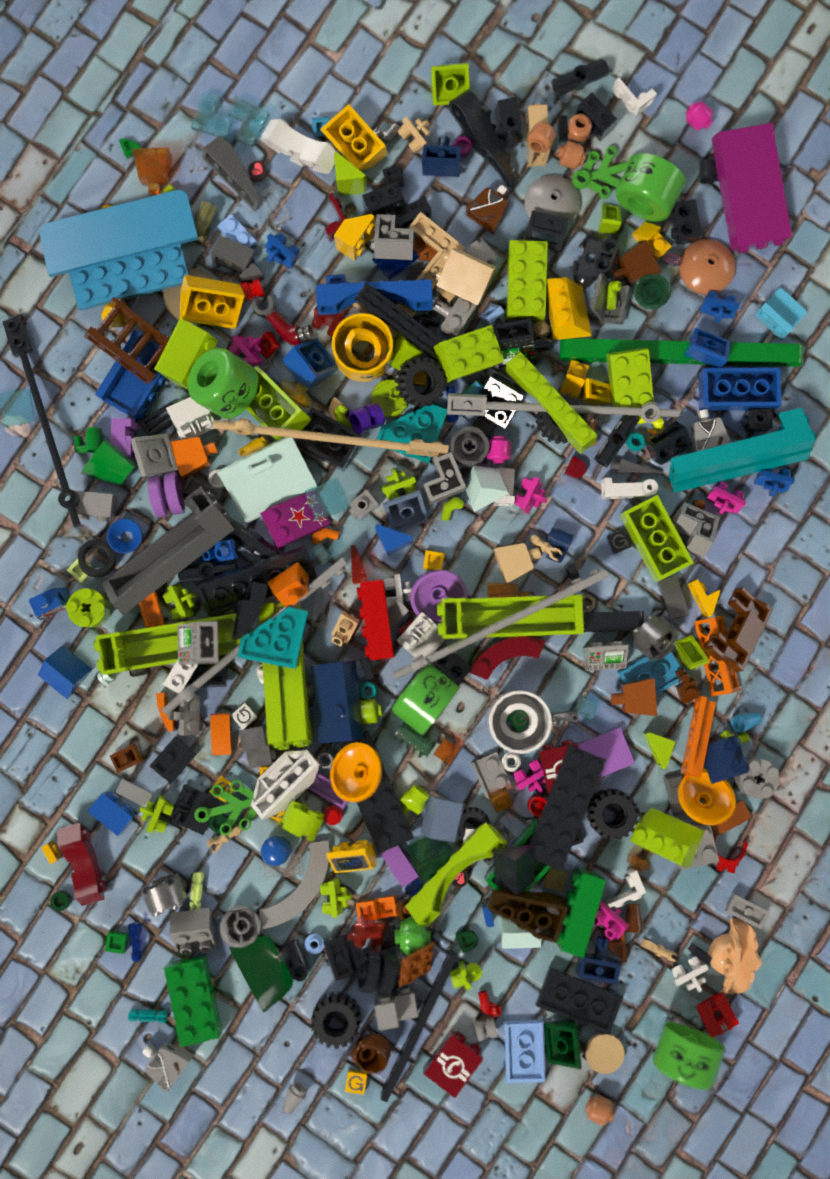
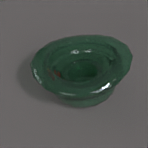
M649 274L641 277L635 284L634 297L637 303L645 309H656L667 303L672 290L670 283L665 277L658 274Z

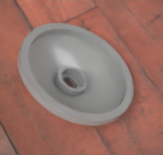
M557 175L543 176L534 181L528 188L524 200L525 211L529 219L532 211L569 219L567 226H569L579 213L580 195L577 188L568 179ZM551 196H556L557 199L553 200Z

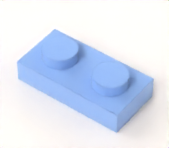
M232 214L218 225V229L227 239L249 248H253L257 244L256 240Z

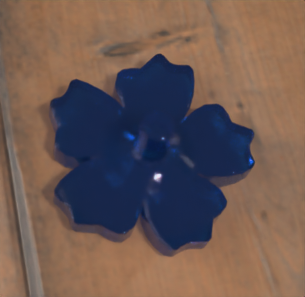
M415 879L411 882V885H406L405 891L407 895H410L408 899L410 900L414 895L418 894L425 883L422 882L420 884V880Z

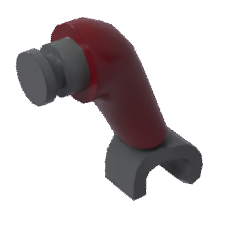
M276 295L267 296L269 301L267 308L261 300L254 298L252 302L254 311L260 315H268L267 319L285 342L296 346L305 343L308 338H314V331L310 325H307L305 328H300L298 325L294 326L279 311H276L278 307Z

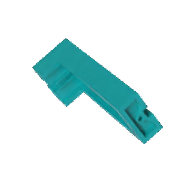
M802 407L781 412L778 416L782 424H780L778 431L671 458L669 480L674 493L760 472L761 470L764 471L808 460L813 450L814 441H816V434L809 426L808 415L804 414Z

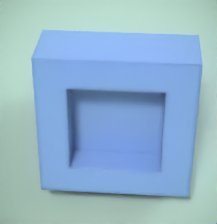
M496 304L489 306L479 316L487 325H492V327L496 325L495 320L497 318L501 322L505 321L504 310L500 305Z

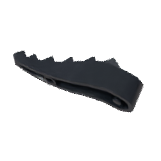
M469 90L464 91L449 101V109L452 116L461 127L465 136L471 140L474 150L495 169L507 187L516 186L518 177L513 175L515 168L510 165L511 154L505 152L503 148L505 139L498 138L495 132L497 125L492 124L490 121L491 109L482 106L474 93Z

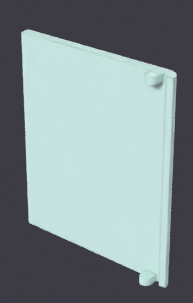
M284 437L217 471L246 524L261 517L260 513L318 488L291 437Z

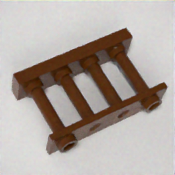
M113 297L108 304L112 307V310L98 328L94 329L91 326L84 337L148 385L156 376L152 369L161 357L170 337L164 336L134 313L123 300ZM120 313L129 321L115 340L110 341L105 337L104 333ZM136 325L145 333L132 351L126 353L121 349L120 345ZM152 338L160 344V347L148 363L142 365L137 361L136 357Z

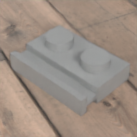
M497 752L471 762L487 799L512 788Z

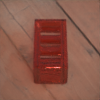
M351 545L352 583L360 585V582H367L368 579L357 547Z

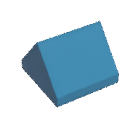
M330 116L312 118L314 137L325 136L320 129L331 120Z

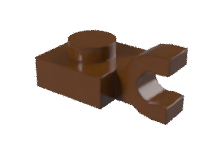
M682 668L676 670L675 673L680 683L675 685L681 702L686 704L700 697L701 694L695 680L692 677L689 678L688 673H684Z

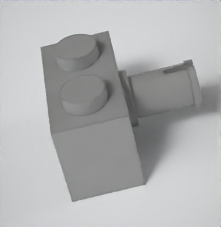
M459 297L454 306L450 307L437 298L435 303H433V310L445 316L440 333L450 339L460 336L474 315L477 305Z

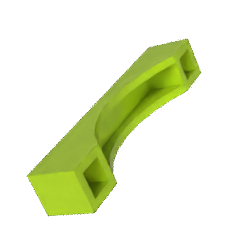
M521 352L506 363V373L548 412L570 444L580 454L596 443L597 434Z
M488 823L479 826L476 833L463 843L462 848L454 853L449 861L437 870L436 875L423 885L421 891L410 899V902L405 907L417 924L428 927L441 914L445 895L451 883L460 872L476 861L492 858V849L504 848L508 844L494 826Z

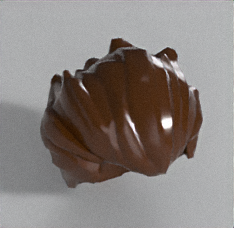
M372 1032L358 1038L351 1048L350 1056L352 1061L358 1064L366 1074H378L387 1067L392 1051L386 1038Z

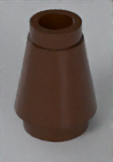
M627 904L625 922L629 925L626 929L627 933H642L644 925L639 904Z

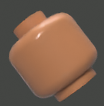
M584 114L572 116L567 125V137L574 143L585 142L592 129L591 120Z
M545 122L536 123L528 135L530 148L537 153L548 151L556 138L554 128Z
M567 141L564 146L560 145L557 152L560 165L573 170L577 169L578 166H582L586 156L583 146L571 141Z
M599 1094L593 1097L590 1096L585 1107L588 1119L601 1126H605L608 1121L612 1122L616 1112L613 1110V1102Z

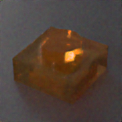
M444 738L433 754L450 765L460 749Z
M506 787L488 794L496 813L513 806Z
M628 854L626 860L631 864V868L642 871V869L649 870L651 864L647 859Z

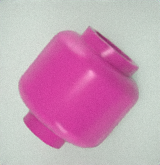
M703 101L693 102L685 112V115H687L685 120L696 131L703 128L706 130L713 122L714 112Z
M494 436L489 440L487 458L492 460L493 464H505V460L511 458V442L505 436Z

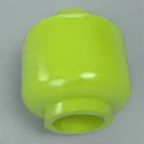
M375 698L360 700V714L363 725L377 723L380 716H383L382 704H379Z

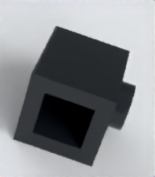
M772 409L748 410L741 418V424L745 432H767L773 428Z

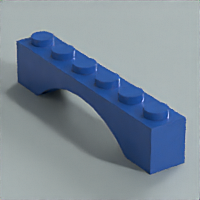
M418 279L389 282L382 280L379 282H367L389 300L403 304L413 311L433 310L432 280ZM367 281L316 285L318 315L338 314L343 309L357 303L354 298Z

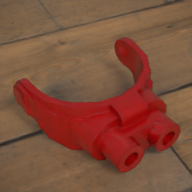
M743 841L742 849L736 857L725 859L717 851L719 862H717L716 870L724 871V869H727V872L735 873L736 867L739 866V862L746 854L747 841Z

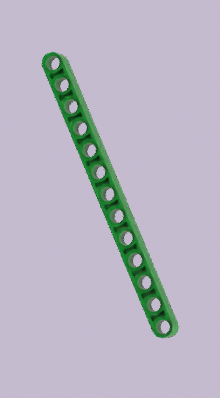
M577 338L560 340L561 361L607 362L606 354L646 348L649 349L650 364L707 365L684 355L689 341ZM731 342L728 360L724 365L802 366L803 345Z

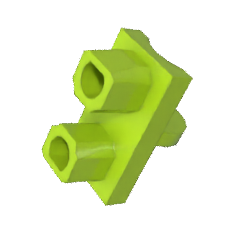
M395 468L391 469L392 475L387 476L386 480L387 482L395 481L381 486L382 492L386 494L389 500L399 497L397 489L402 487L405 494L415 492L414 483H416L413 475L399 480V478L405 476L404 471L397 473Z
M182 584L168 587V591L163 594V598L167 604L174 602L176 606L175 609L171 610L172 618L174 620L185 619L195 615L192 608L195 604L192 599L197 597L196 593L190 594L187 588L183 589Z
M159 795L154 810L152 809L154 803L148 801L146 807L140 806L139 811L143 813L141 820L147 821L148 816H151L146 827V832L149 833L153 831L163 833L167 821L158 818L160 812L171 815L174 804L165 800V796Z
M334 878L320 885L321 895H330V901L322 903V913L332 914V918L339 917L338 915L343 914V908L348 907V900L353 899V894L347 893L346 887H341L340 878Z
M464 960L458 962L459 967L450 971V978L454 989L465 986L466 990L472 989L471 981L480 979L482 969L476 963H470L465 967Z

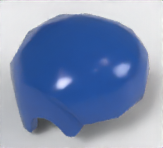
M272 836L266 839L260 851L262 860L266 864L275 867L284 864L292 852L290 842L281 836Z

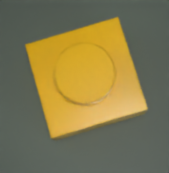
M54 841L41 847L50 864L63 858L58 844H55Z

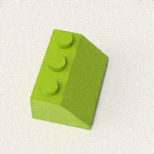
M180 318L154 370L176 385L188 389V378L193 365L206 351L216 348L219 341L208 332Z
M651 808L639 820L638 825L635 826L630 841L678 865L690 868L705 831L655 808Z

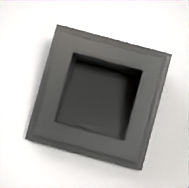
M254 263L240 274L242 283H252L253 279L257 278L260 281L265 279L263 273Z

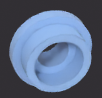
M319 934L309 935L305 940L306 950L311 954L320 953L324 948V939ZM316 941L318 946L312 947L311 942Z

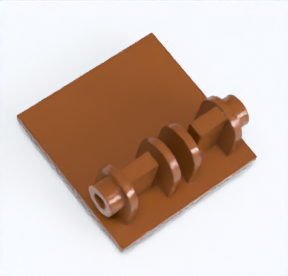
M434 942L426 943L425 947L402 959L399 987L412 983L414 979L427 974L431 970Z

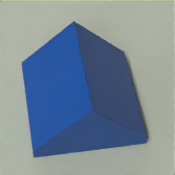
M695 327L684 355L712 367L721 368L728 360L731 342Z
M378 524L375 526L376 533L387 556L413 543L412 536Z
M62 645L44 660L38 676L63 697L69 699L93 669Z

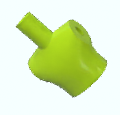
M416 784L408 791H405L399 798V801L404 805L403 812L405 816L410 811L419 815L423 811L430 795Z

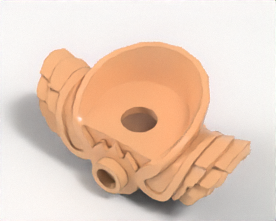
M733 917L730 918V932L714 939L708 950V954L712 958L710 961L711 966L718 973L725 975L722 992L725 994H739L749 990L755 978L754 971H757L762 964L761 957L756 952L758 941L754 928L749 923Z

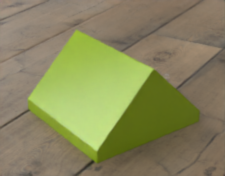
M469 63L431 66L430 81L433 106L449 105V101L466 90L470 91Z
M335 152L334 163L338 195L366 193V175L339 153Z

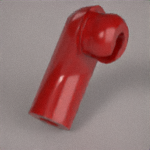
M487 990L479 991L478 997L481 1010L491 1017L500 1016L502 1012L501 1007L489 1001Z

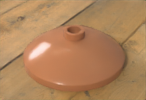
M701 239L693 242L684 250L679 261V273L682 281L689 289L699 294L707 295L709 291L721 292L730 284L735 275L736 264L732 252L726 245L717 240ZM708 260H712L713 265H710Z

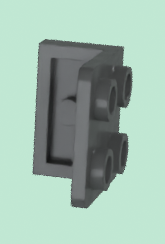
M599 274L598 279L595 281V294L591 298L590 308L602 323L623 325L632 288L622 285L621 290L617 291L616 309L608 310L607 293L610 282L605 274Z

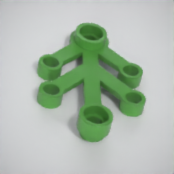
M609 146L598 170L590 173L592 166L599 160L598 152L592 151L588 155L583 170L574 173L572 183L577 189L589 188L597 192L601 199H607L611 193L608 186L602 187L593 180L600 179L617 188L620 180L610 175L626 171L633 156L637 154L631 155L628 162L608 167L610 161L617 154L616 147ZM608 151H613L614 154L610 155ZM595 156L596 160H592L590 157ZM582 178L584 179V182L581 183L578 181V179ZM605 190L608 194L604 195L601 191Z
M239 780L231 783V790L241 792L249 799L241 801L223 790L221 785H215L211 789L212 795L221 797L231 804L211 809L204 806L199 807L195 811V819L198 822L204 823L211 816L232 811L227 821L220 826V833L222 835H229L241 811L244 808L251 807L247 816L239 822L241 830H248L251 827V821L256 815V811L251 806L254 792L242 785V782ZM235 782H238L240 784V788L238 790H235L233 788V784ZM215 787H219L221 789L220 794L217 795L214 793ZM200 811H204L206 813L205 818L202 819L199 817ZM243 821L249 823L247 828L242 827L241 823ZM227 825L229 827L228 833L222 831L223 826Z

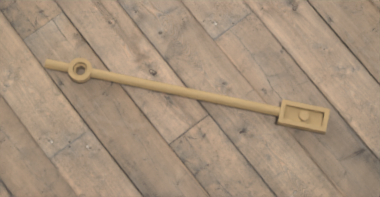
M241 418L235 423L214 420L213 425L214 429L231 430L241 435L257 433L406 451V454L440 457L448 453V445H443L442 442L424 443L423 440L415 439L410 443H400L257 426L245 418Z

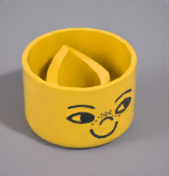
M354 314L345 318L336 327L332 337V350L336 365L346 377L354 381L370 382L380 378L389 369L393 357V339L388 326L381 319L370 314ZM368 341L374 346L375 354L369 362H361L353 355L352 349L357 342Z

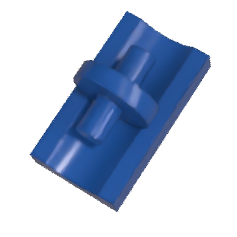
M270 233L267 236L268 241L265 245L266 253L269 255L267 261L270 264L275 261L279 265L283 263L288 269H291L294 260L299 255V249L295 245L287 248L285 246L287 239L282 233H278L275 236Z
M709 291L702 303L700 313L714 316L716 323H720L721 318L733 319L739 308V302H736L735 296L727 295L724 299H717L718 294Z
M773 468L761 470L754 479V484L769 490V496L772 497L775 496L776 492H787L795 482V478L791 477L789 469H780L778 474L772 473Z
M234 539L216 543L202 554L203 560L216 562L238 558L235 552Z

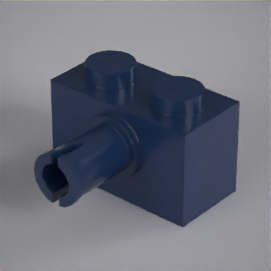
M440 136L438 138V145H423L422 175L460 177L461 146H449L450 138L445 136L444 142L443 136Z
M597 936L595 952L592 954L585 953L584 958H577L575 971L578 977L618 985L621 964L617 959L606 956L608 938L603 937L602 939L601 936Z

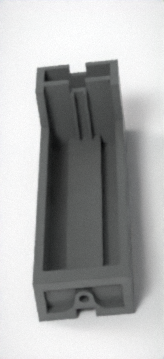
M200 486L187 496L183 502L193 513L101 583L112 605L123 615L235 530L231 525L232 518L220 502L218 503L210 490L206 492Z

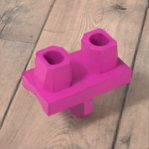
M235 335L232 338L234 342L229 347V350L233 354L239 356L243 352L245 357L242 360L253 367L264 362L258 355L262 351L259 347L261 344L259 337L253 339L249 335L245 339L244 336L238 337Z
M524 477L521 488L527 490L525 496L520 494L515 496L514 504L526 514L530 513L532 507L538 508L540 503H547V499L543 497L546 491L541 489L543 483L537 477L533 479Z
M721 481L710 491L706 499L714 502L713 505L719 508L717 513L720 515L724 511L730 514L732 512L737 514L746 504V501L743 500L744 493L739 490H735L732 494L727 492V484Z
M536 758L528 763L533 773L527 776L522 768L513 772L517 782L515 784L519 790L533 783L528 787L530 793L535 789L539 793L543 792L541 786L546 781L544 778L537 781V779L544 776L541 762Z
M601 901L594 925L599 926L602 924L606 928L605 935L610 940L614 938L619 939L629 927L619 916L622 910L618 908L614 911Z

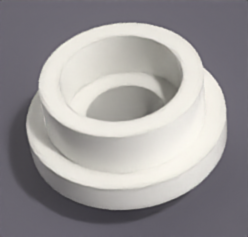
M508 752L502 757V765L507 771H516L521 765V759L518 754ZM509 758L515 760L513 765L508 764Z

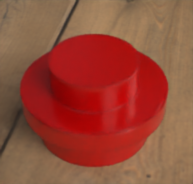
M331 805L324 810V820L327 824L336 825L342 820L343 813L339 807Z

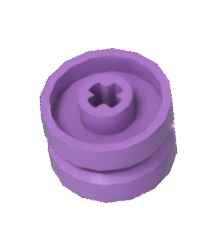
M177 472L166 473L164 480L160 475L148 477L149 498L157 518L167 517L170 510L174 515L185 513V503L183 502L185 498L184 493L181 492L183 488Z

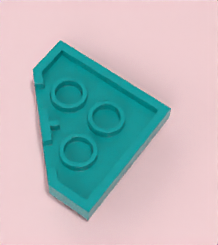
M432 404L431 406H425L417 411L410 412L391 423L382 425L377 440L410 443L415 439H420L424 443L437 442L447 415V409ZM388 449L429 464L431 459L430 456L406 454V451Z
M290 607L286 608L276 617L271 618L256 630L243 636L237 657L296 669L308 611Z

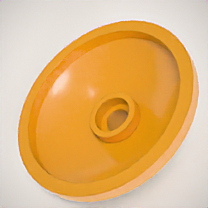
M358 742L351 743L338 752L331 766L330 780L333 790L341 799L348 802H360L374 793L379 785L382 774V765L378 753L371 746Z
M703 769L701 778L685 775L680 781L678 799L683 810L693 820L705 825H718L725 822L733 814L736 798L727 780L711 784L707 769Z

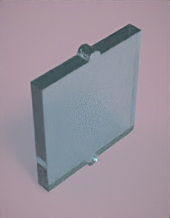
M30 389L12 390L11 392L0 394V411L3 427L21 426L25 423L35 422Z
M336 481L305 491L309 502L308 507L312 509L316 521L347 510L342 498L343 493H340Z

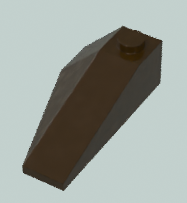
M492 889L487 909L501 918L513 922L518 928L530 932L537 939L556 943L568 911V906L564 897L556 894L522 891L517 895L508 890Z

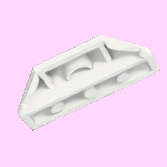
M308 750L284 752L257 779L251 806L259 817L265 820L286 810L288 804L292 800L295 801L314 782L320 764Z

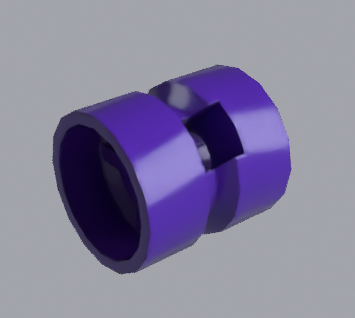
M375 402L363 408L355 409L349 414L351 426L359 434L378 428L385 423L382 408Z

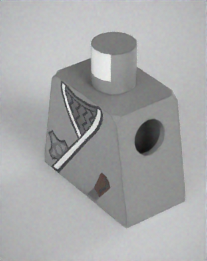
M708 409L697 412L699 422L690 426V436L693 444L691 446V453L731 443L720 417L710 419Z
M166 1041L159 1050L149 1043L142 1052L143 1055L151 1060L146 1066L145 1071L165 1093L169 1091L193 1057L190 1053Z

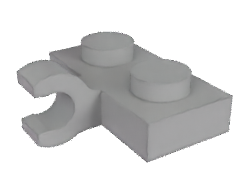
M195 696L188 703L183 701L180 704L179 712H170L168 714V720H179V735H199L200 696Z

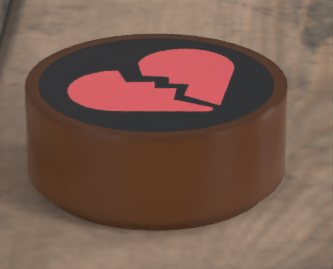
M253 161L248 166V173L252 180L259 182L266 178L267 169L263 162Z
M464 869L451 884L457 888L464 887L469 880L467 871Z
M400 899L398 901L396 915L399 919H407L412 916L405 907L410 902L409 899Z

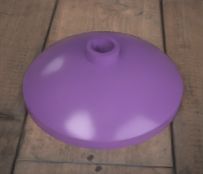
M434 570L422 575L414 583L410 593V602L415 614L418 616L423 612L435 624L441 623V616H437V603H441V599H468L467 588L463 580L457 574L447 570Z

